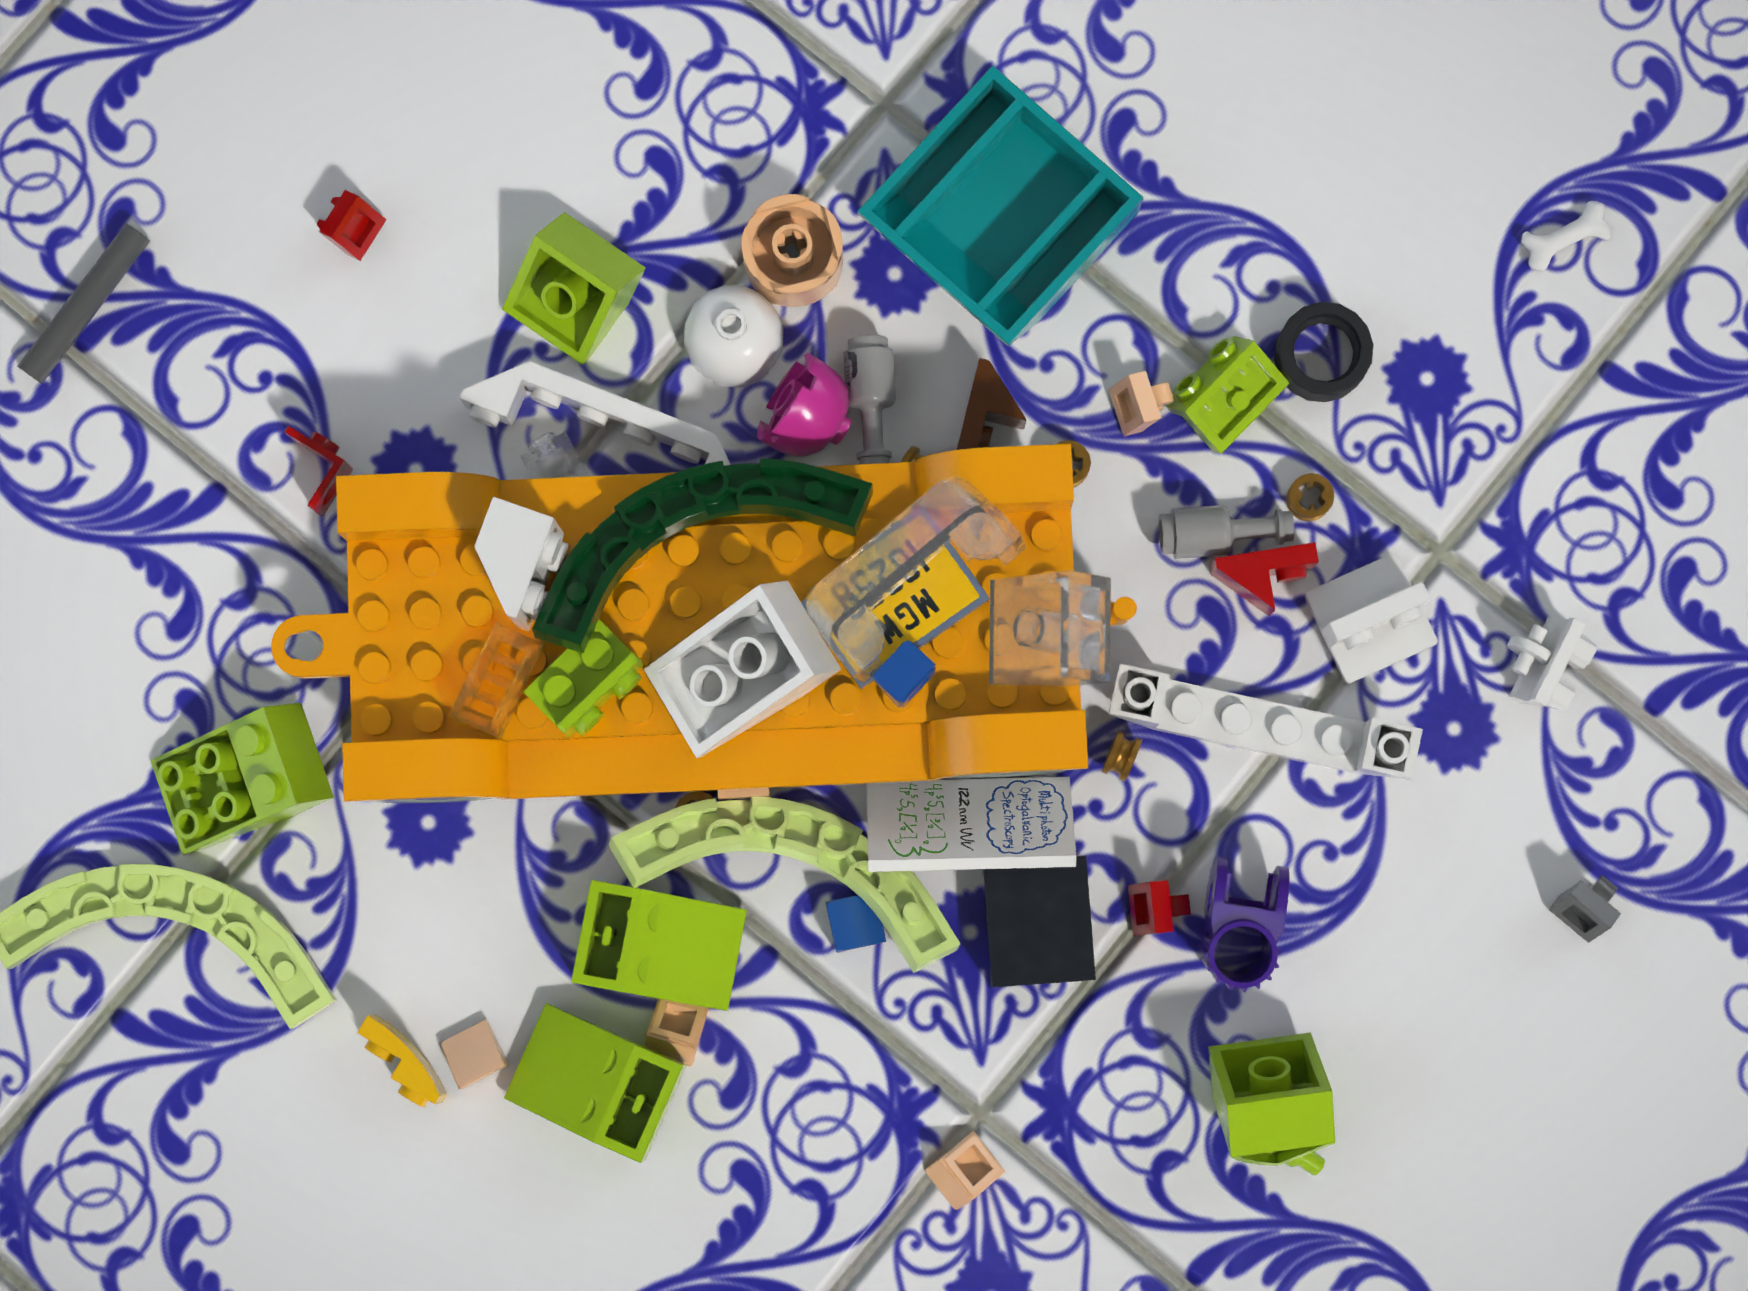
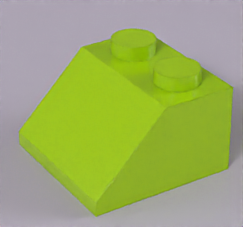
M564 212L535 234L502 310L584 365L628 306L646 267Z

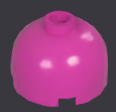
M810 353L804 355L806 366L796 361L780 381L766 408L773 410L770 423L767 425L760 420L757 428V438L760 441L789 456L807 457L822 451L829 442L837 445L842 441L851 425V419L846 417L849 408L848 387L835 370Z

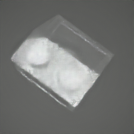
M1061 571L990 580L989 684L1075 686L1110 683L1111 578L1075 571Z

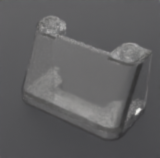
M950 477L936 483L818 582L809 592L806 607L807 614L837 658L852 676L865 684L882 665L879 654L882 652L885 643L884 633L888 630L872 612V609L950 543L955 545L968 562L973 558L988 560L996 557L1005 565L1026 549L1021 533L1005 514L966 479Z

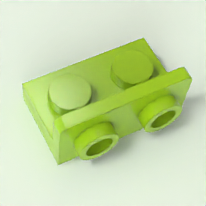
M1232 336L1218 342L1208 353L1209 360L1196 373L1186 376L1175 386L1173 390L1174 402L1165 405L1172 414L1182 416L1213 452L1222 454L1290 384L1254 340Z
M599 619L584 653L567 648L523 692L568 738L576 731L583 736L601 720L604 713L600 708L614 694L618 699H621L638 684L642 677L637 672L644 664Z

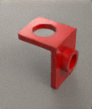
M287 426L284 433L290 439L332 464L329 472L308 503V507L323 517L337 496L336 476L350 475L353 468L344 459L336 455L340 447L328 438L315 431L308 438Z

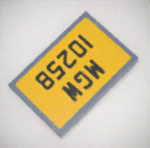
M927 514L801 603L858 687L863 689L874 681V673L903 642L908 640L918 649L922 648L988 602L990 598L932 516Z

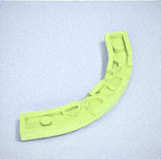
M751 797L750 800H726L716 802V798L706 799L679 806L650 818L611 837L608 845L633 888L693 860L734 851L774 853L811 864L831 874L865 901L885 926L913 973L955 952L961 944L935 901L912 871L868 872V838L862 835L863 830L834 814L810 805L770 797Z
M121 864L87 872L82 871L46 884L0 912V960L6 969H13L56 940L92 923L128 916H153L167 918L201 929L216 937L217 940L236 953L263 985L290 1029H294L337 1001L310 956L296 937L274 914L233 886L210 876L189 870L154 864Z

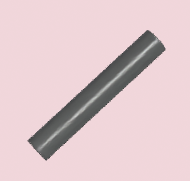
M125 223L17 367L43 384L150 243V240L138 230Z

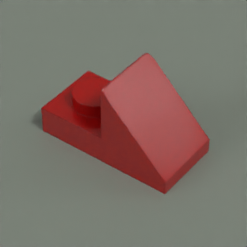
M1316 542L1217 557L1214 558L1209 566L1211 575L1270 616L1275 611L1270 576L1276 575L1277 583L1307 578L1306 570H1312L1319 563Z

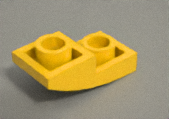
M367 1015L357 1033L368 1039L365 1048L379 1058L390 1063L395 1056L401 1059L390 1077L402 1084L398 1093L421 1107H425L428 1101L433 1104L442 1103L447 1092L439 1076L420 1050L406 1036L379 1016Z

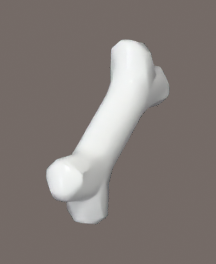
M1589 201L1582 215L1577 220L1549 235L1541 236L1528 231L1524 232L1521 244L1530 252L1529 267L1535 271L1546 270L1554 254L1585 237H1598L1608 241L1612 237V228L1604 221V204L1598 201Z

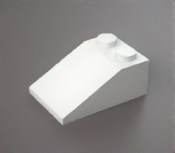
M788 581L758 585L644 668V671L696 758L706 755L803 697L841 670Z

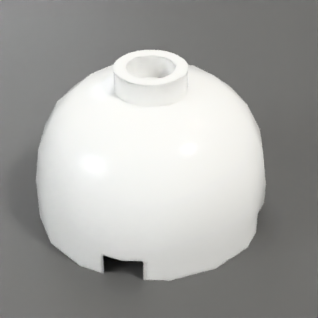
M724 285L706 292L694 303L685 322L684 345L692 366L704 377L722 387H745L761 381L775 365L777 359H779L783 351V326L776 308L761 293L746 286Z

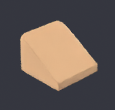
M658 999L646 1034L644 1046L683 1062L687 1066H692L709 1008Z
M487 1019L440 1042L459 1090L509 1066Z
M974 1131L935 1160L925 1170L929 1178L955 1210L971 1202L1005 1173V1170Z

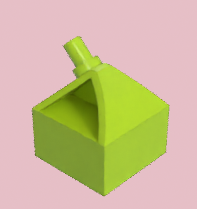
M1311 1032L1209 1046L1212 1098L1231 1158L1257 1165L1277 1166L1287 1164L1290 1167L1298 1165L1311 1175L1319 1174L1324 1167L1325 1159L1315 1151L1335 1144L1332 1088Z

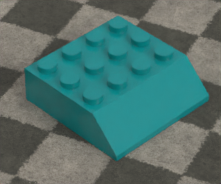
M992 66L857 211V214L1006 346H1010L1045 316L1139 213L1144 197L998 69Z

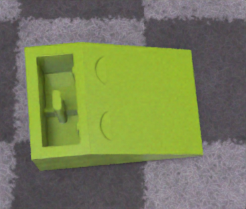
M301 703L262 707L150 760L182 855H188L292 817L334 798Z
M591 880L571 983L728 1011L747 910Z
M545 1003L504 1099L593 1143L642 1163L648 1156L687 1064Z

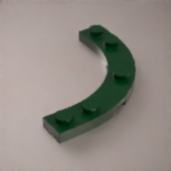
M760 459V463L725 466L723 461H717L690 467L665 476L614 506L615 512L604 520L591 534L586 532L578 541L552 583L533 625L534 637L584 653L612 591L636 561L668 537L708 520L742 514H770L807 521L856 536L873 495V483L825 468L779 459Z

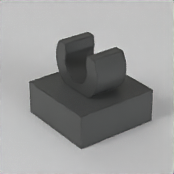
M1603 875L1599 876L1594 885L1591 883L1586 885L1580 880L1560 894L1549 908V911L1589 943L1611 929L1621 915L1617 909L1608 903L1618 888Z

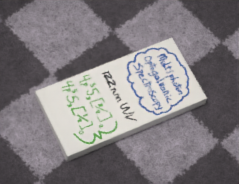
M1070 777L954 779L866 784L868 872L1076 867Z

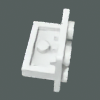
M1395 553L1313 588L1305 594L1309 608L1337 668L1347 684L1429 649L1438 642L1422 608L1431 600L1423 581L1412 586L1398 555Z

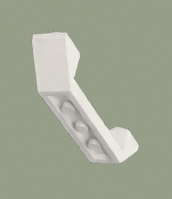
M531 361L463 389L460 396L464 406L471 410L468 415L470 418L484 425L496 428L499 421L513 426L527 390L532 391L530 398L553 409H558L560 403L578 409L577 417L593 425L605 427L607 421L624 427L625 431L623 434L639 443L651 446L655 439L672 446L670 453L685 461L698 464L701 457L707 460L705 464L723 461L724 466L730 465L717 434Z
M1121 663L1118 666L1109 715L1157 731L1345 772L1407 780L1413 779L1423 730L1421 728L1371 718L1366 722L1170 680V674Z

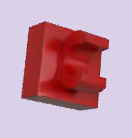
M344 190L341 197H333L330 201L334 208L325 221L319 219L316 224L320 229L319 233L345 254L361 261L387 219L358 195Z
M1168 880L1128 885L1133 936L1174 932L1172 917L1191 915L1189 894L1170 896Z

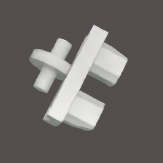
M1548 616L1543 627L1533 625L1527 639L1515 635L1511 636L1507 647L1519 655L1512 668V671L1519 674V677L1509 697L1521 704L1545 706L1555 710H1567L1575 695V687L1561 679V676L1567 664L1574 668L1584 669L1591 663L1597 650V645L1583 634L1586 625L1576 618L1562 620Z

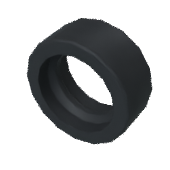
M1319 302L1302 307L1288 319L1275 342L1274 363L1290 383L1287 388L1292 393L1308 401L1329 402L1343 398L1360 384L1372 364L1374 344L1368 326L1356 312L1341 304ZM1317 324L1333 325L1342 330L1349 338L1353 349L1352 362L1348 370L1339 378L1329 381L1314 380L1305 375L1297 366L1294 357L1295 342L1299 334L1309 326Z

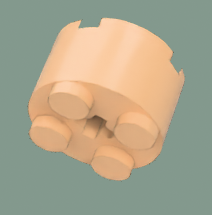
M799 194L780 195L762 203L745 226L741 239L745 271L754 289L761 293L771 304L785 307L810 305L825 297L837 286L843 267L842 233L836 218L827 208ZM795 244L796 249L800 251V256L790 258L786 253V246Z

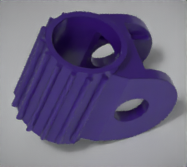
M1215 856L1210 871L1204 905L1206 926L1204 930L1199 931L1202 939L1201 943L1197 944L1203 954L1201 961L1207 970L1210 971L1217 983L1223 981L1229 990H1232L1233 987H1238L1243 992H1246L1248 987L1253 986L1260 989V983L1266 979L1272 980L1271 973L1274 968H1279L1277 957L1282 952L1276 945L1284 931L1289 897V868L1276 866L1274 873H1268L1264 902L1230 897L1232 871H1228L1227 858ZM1240 926H1248L1259 930L1262 936V951L1252 966L1242 971H1228L1216 965L1214 958L1215 947L1225 932Z

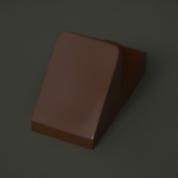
M979 358L957 450L989 447L993 427L985 426V421L1022 430L1025 428L1026 418L991 362L987 359Z

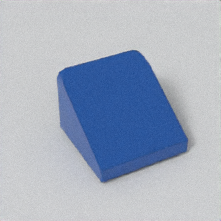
M907 640L874 673L873 678L889 699L900 709V707L904 708L935 675L936 664L912 642Z
M858 895L825 902L836 953L886 942L882 922Z

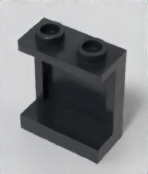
M1076 856V867L982 869L990 959V988L1096 980L1086 856Z

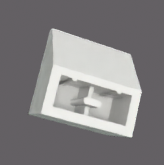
M493 497L474 547L506 615L518 628L529 632L533 620L536 621L548 592L544 591L551 571L558 573L565 561L568 543L563 542L565 534L553 517Z

